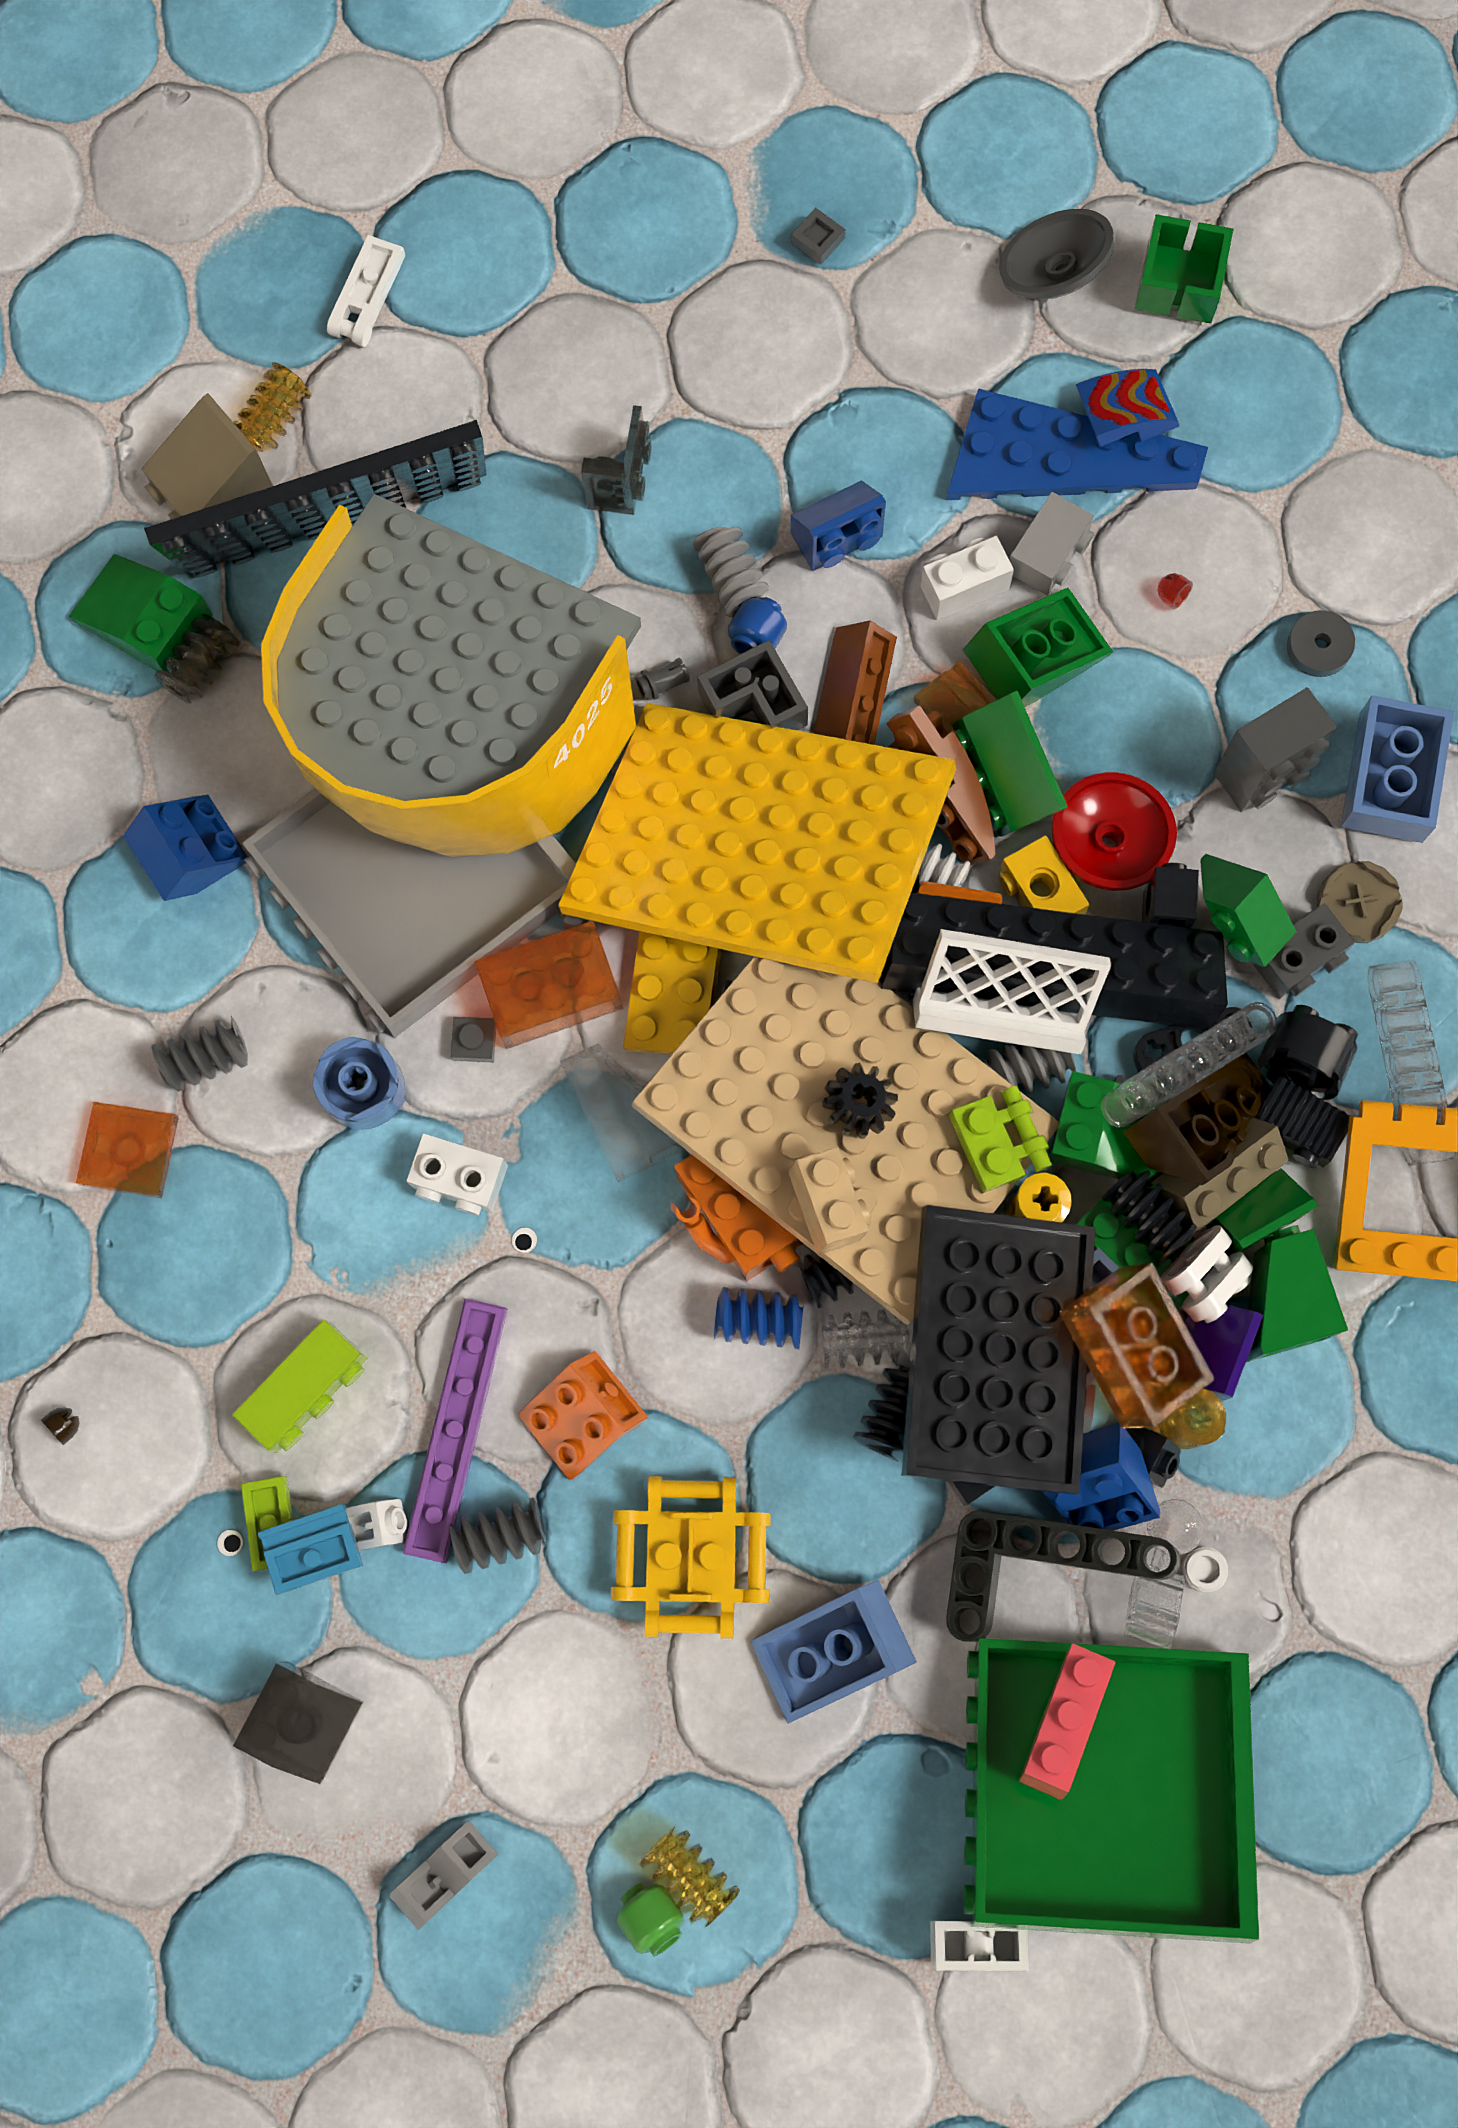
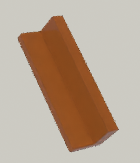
M871 620L836 628L813 734L875 745L897 636Z

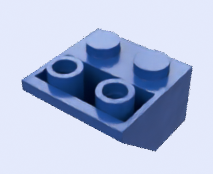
M861 480L791 514L790 533L811 570L814 571L821 567H833L840 563L845 555L857 549L865 551L876 545L880 538L883 537L886 501L882 494Z
M208 794L143 806L123 835L164 901L199 893L246 864L244 859L248 857Z
M1120 1422L1083 1434L1080 1494L1044 1492L1066 1522L1072 1525L1114 1531L1160 1518V1508L1142 1452Z

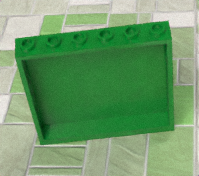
M979 1638L975 1651H968L967 1678L975 1679L974 1696H967L966 1723L974 1724V1742L966 1743L965 1766L966 1770L973 1771V1789H966L965 1817L973 1818V1837L965 1836L964 1865L972 1866V1885H964L963 1911L964 1914H972L971 1927L1247 1944L1259 1940L1249 1653L1076 1644L1115 1661V1666L1070 1791L1061 1801L1020 1783L1019 1779L1064 1657L1072 1643Z

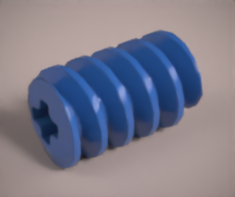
M723 1287L717 1300L714 1339L719 1330L722 1329L725 1341L731 1342L736 1331H739L742 1343L748 1344L753 1333H757L759 1344L765 1346L772 1334L774 1335L777 1347L782 1348L787 1337L791 1336L794 1349L799 1350L804 1306H799L796 1294H791L787 1304L782 1305L779 1292H774L769 1304H766L763 1293L760 1290H757L752 1302H748L745 1289H740L735 1300H731L728 1287Z

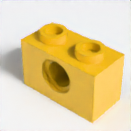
M1046 835L1003 859L1000 868L1001 874L998 876L1000 884L1009 897L1015 895L1022 907L1085 915L1090 904ZM1037 882L1044 883L1049 887L1051 894L1045 897L1037 896L1031 891L1030 885Z

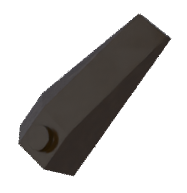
M1247 1052L1155 1109L1124 1131V1134L1148 1168L1204 1185L1232 1165L1235 1159L1233 1153L1237 1145L1244 1141L1247 1135L1245 1129L1250 1119L1257 1115L1271 1086Z

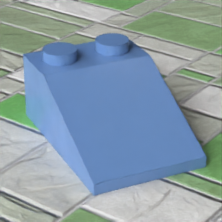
M879 1580L859 1587L751 1640L787 1724L917 1663Z

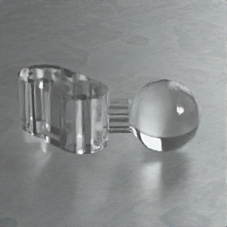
M1171 1499L1161 1502L1159 1504L1160 1518L1148 1521V1535L1169 1541L1177 1548L1180 1557L1190 1553L1198 1546L1203 1537L1204 1524L1200 1513L1193 1505L1184 1500ZM1156 1546L1151 1563L1148 1566L1154 1572H1161L1169 1566L1170 1554L1165 1547ZM1175 1573L1173 1577L1166 1580L1134 1577L1130 1591L1124 1635L1169 1649L1173 1643L1179 1623L1185 1576Z

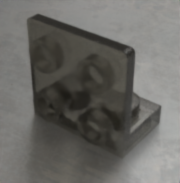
M633 405L624 462H617L615 459L606 456H599L595 459L583 458L581 475L587 509L634 515L636 500L643 501L646 478L642 476L643 464L649 465L652 442L648 440L649 421H643L642 406Z

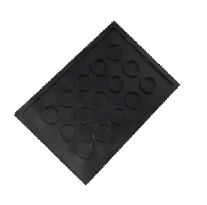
M933 1205L922 1207L901 1476L1071 1495L1080 1494L1095 1227Z

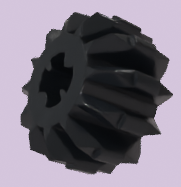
M855 1063L851 1073L845 1068H840L835 1074L836 1080H829L827 1082L825 1090L830 1096L824 1098L822 1106L829 1110H835L828 1118L829 1124H836L840 1120L844 1123L841 1129L842 1135L847 1136L853 1127L856 1128V1133L860 1139L867 1137L869 1129L876 1134H880L885 1129L884 1121H892L896 1113L890 1106L898 1101V1094L886 1091L892 1084V1078H884L881 1081L876 1078L879 1073L878 1066H873L868 1074H865L861 1063ZM854 1097L856 1099L864 1097L868 1103L856 1105L852 1099Z

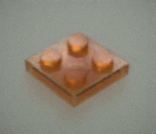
M93 1102L76 1184L91 1188L162 1198L179 1117L172 1113Z

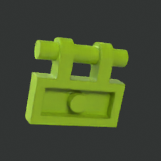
M1017 1086L1010 1087L1001 1092L1007 1105L1005 1109L998 1111L990 1095L955 1108L948 1114L982 1194L1022 1179L1026 1174L1020 1163L1021 1160L1030 1157L1036 1172L1052 1166L1046 1152L1049 1148L1044 1135L1039 1136L1030 1116L1033 1113L1032 1107L1028 1100H1023ZM1012 1122L1015 1123L1023 1141L1022 1144L1013 1147L1004 1126Z

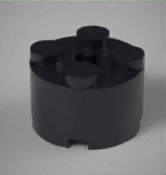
M1296 1005L1293 1011L1284 1012L1276 1018L1258 1058L1257 1066L1259 1069L1265 1066L1269 1070L1266 1078L1272 1083L1279 1076H1282L1309 1093H1324L1322 1099L1330 1100L1337 1097L1358 1049L1356 1044L1358 1033L1354 1028L1346 1024H1335L1319 1017V1013L1312 1007Z

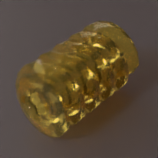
M272 362L273 370L269 369L263 374L264 382H260L255 386L256 395H251L247 398L246 405L248 408H242L238 412L240 421H233L259 452H263L264 446L274 450L279 447L272 434L285 437L287 432L280 422L284 421L289 424H294L295 418L288 410L291 408L300 412L304 409L297 396L299 395L306 399H310L312 393L300 377L287 367L276 362Z
M1191 1389L1170 1398L1163 1405L1159 1415L1160 1428L1163 1435L1168 1437L1180 1449L1200 1447L1217 1441L1225 1433L1226 1410L1222 1401L1214 1393L1206 1389ZM1192 1411L1195 1414L1194 1417H1192L1188 1412ZM1191 1421H1193L1197 1426L1192 1427L1190 1425Z
M675 1825L642 1857L639 1865L643 1868L655 1862L657 1867L652 1876L653 1881L655 1882L668 1876L670 1880L664 1893L669 1895L680 1890L682 1895L676 1907L682 1909L692 1904L694 1909L689 1918L690 1923L692 1924L705 1918L707 1922L704 1928H706L733 1902L740 1890L737 1885L722 1890L727 1874L722 1871L710 1876L715 1864L713 1858L710 1857L698 1862L697 1860L703 1849L702 1846L696 1844L686 1849L685 1845L690 1837V1833L688 1830H684L674 1835Z

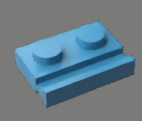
M340 1504L258 1532L276 1595L363 1566L345 1504Z

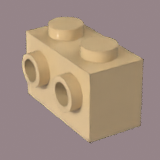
M839 1147L795 1161L788 1174L817 1255L859 1242L869 1231L867 1225H870L871 1220L866 1203L863 1199L858 1200L852 1185L855 1183V1173L850 1160L847 1157L842 1158Z

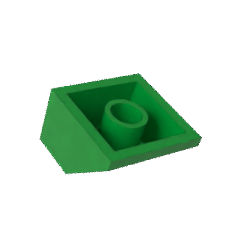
M1205 853L1200 859L1203 899L1212 914V923L1223 934L1227 942L1226 948L1236 960L1243 963L1249 961L1265 967L1297 932L1271 880L1266 873Z
M1280 1168L1210 1221L1206 1227L1209 1229L1220 1225L1232 1239L1231 1245L1225 1251L1227 1256L1246 1250L1269 1237L1273 1232L1281 1230L1318 1207L1310 1194Z

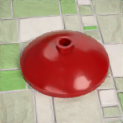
M1104 772L1081 779L1063 795L1068 807L1053 815L1051 827L1052 841L1060 859L1068 871L1076 878L1095 888L1109 891H1124L1143 886L1150 881L1156 866L1161 867L1169 862L1175 849L1177 826L1168 802L1152 785L1129 774ZM1111 838L1115 842V846H1106L1102 839Z

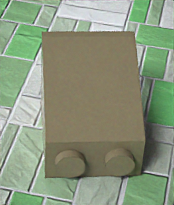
M209 393L196 403L141 468L149 481L144 486L159 506L163 503L168 505L172 510L168 514L170 519L273 486L255 447Z

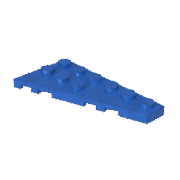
M978 389L946 501L960 500L961 496L982 495V499H992L1002 494H1021L1023 497L1049 496L1051 492L1057 495H1080L1091 490H1107V493H1122L1123 489L1146 488L1148 491L1193 490L1198 486L1208 447L1164 435H1158L1141 442L1138 432L1100 447L1088 416Z

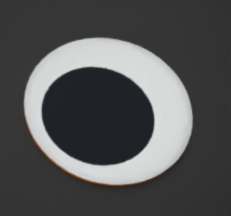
M529 1228L518 1229L512 1237L513 1247L521 1253L532 1251L537 1244L535 1232Z
M235 1530L224 1531L218 1538V1549L223 1555H236L243 1546L241 1534Z

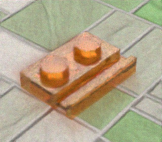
M960 660L950 670L943 672L914 696V703L917 706L920 705L926 715H929L934 710L941 715L945 733L954 731L952 724L960 718L996 701Z

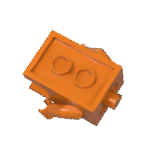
M691 1154L674 1166L678 1173L676 1177L687 1192L685 1195L690 1199V1206L686 1211L680 1212L672 1202L670 1208L677 1218L684 1222L685 1228L699 1249L721 1263L734 1262L746 1282L773 1264L779 1273H782L801 1259L795 1249L803 1245V1242Z

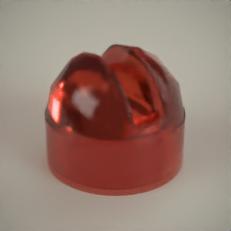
M1177 573L1168 574L1158 583V596L1163 603L1172 609H1177L1190 594L1193 582Z

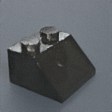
M288 1661L276 1663L233 1746L273 1768L322 1784L364 1702Z

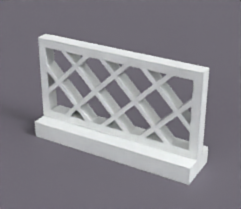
M941 929L922 987L916 989L913 998L915 1027L1081 1054L1086 1043L1085 1029L1111 967L1110 958ZM948 945L967 948L971 954L953 964L945 956ZM997 954L1009 955L1013 962L993 971L985 960ZM1039 961L1051 962L1055 969L1034 978L1027 967ZM978 964L985 973V976L965 984L958 973ZM1081 968L1095 970L1092 978L1078 985L1069 976V974ZM1020 971L1027 982L1007 991L1000 980ZM950 977L958 987V989L950 993L933 990L934 985ZM1062 978L1069 989L1049 998L1042 987ZM992 984L1000 994V996L991 1000L974 996V993ZM1032 992H1035L1042 1001L1032 1007L1019 1005L1015 1002ZM1075 998L1081 1005L1078 1014L1061 1012L1056 1009Z

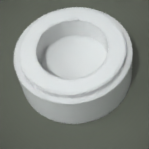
M1200 1547L1191 1550L1185 1556L1182 1562V1575L1185 1582L1192 1589L1200 1592H1212L1222 1587L1228 1577V1565L1224 1556L1217 1550L1209 1547Z

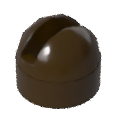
M66 1407L56 1408L41 1419L43 1424L62 1445H65L74 1437L80 1425L78 1416H73L65 1421L72 1413V1409Z

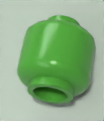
M639 1883L621 1897L620 1900L624 1905L618 1912L616 1920L618 1926L637 1953L651 1952L653 1957L657 1956L681 1938L682 1932L680 1928L684 1922L683 1914L663 1885H651L646 1888L643 1883Z

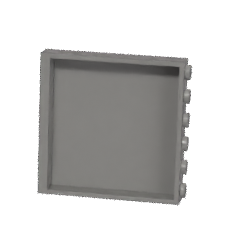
M316 788L242 842L250 854L244 860L259 879L267 875L274 884V886L268 889L282 909L289 905L293 908L298 916L292 921L307 940L312 936L316 937L323 946L316 952L331 971L336 967L342 970L347 978L341 983L352 998L357 1002L363 997L372 1008L365 1013L380 1033L388 1029L395 1038L561 911L558 906L576 866L574 860L553 835L510 854L454 857L391 840L366 829L323 796Z

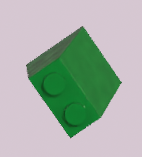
M1298 1225L1273 1232V1236L1265 1238V1245L1254 1252L1248 1310L1260 1313L1263 1317L1246 1363L1323 1341L1348 1331L1314 1229L1300 1232Z

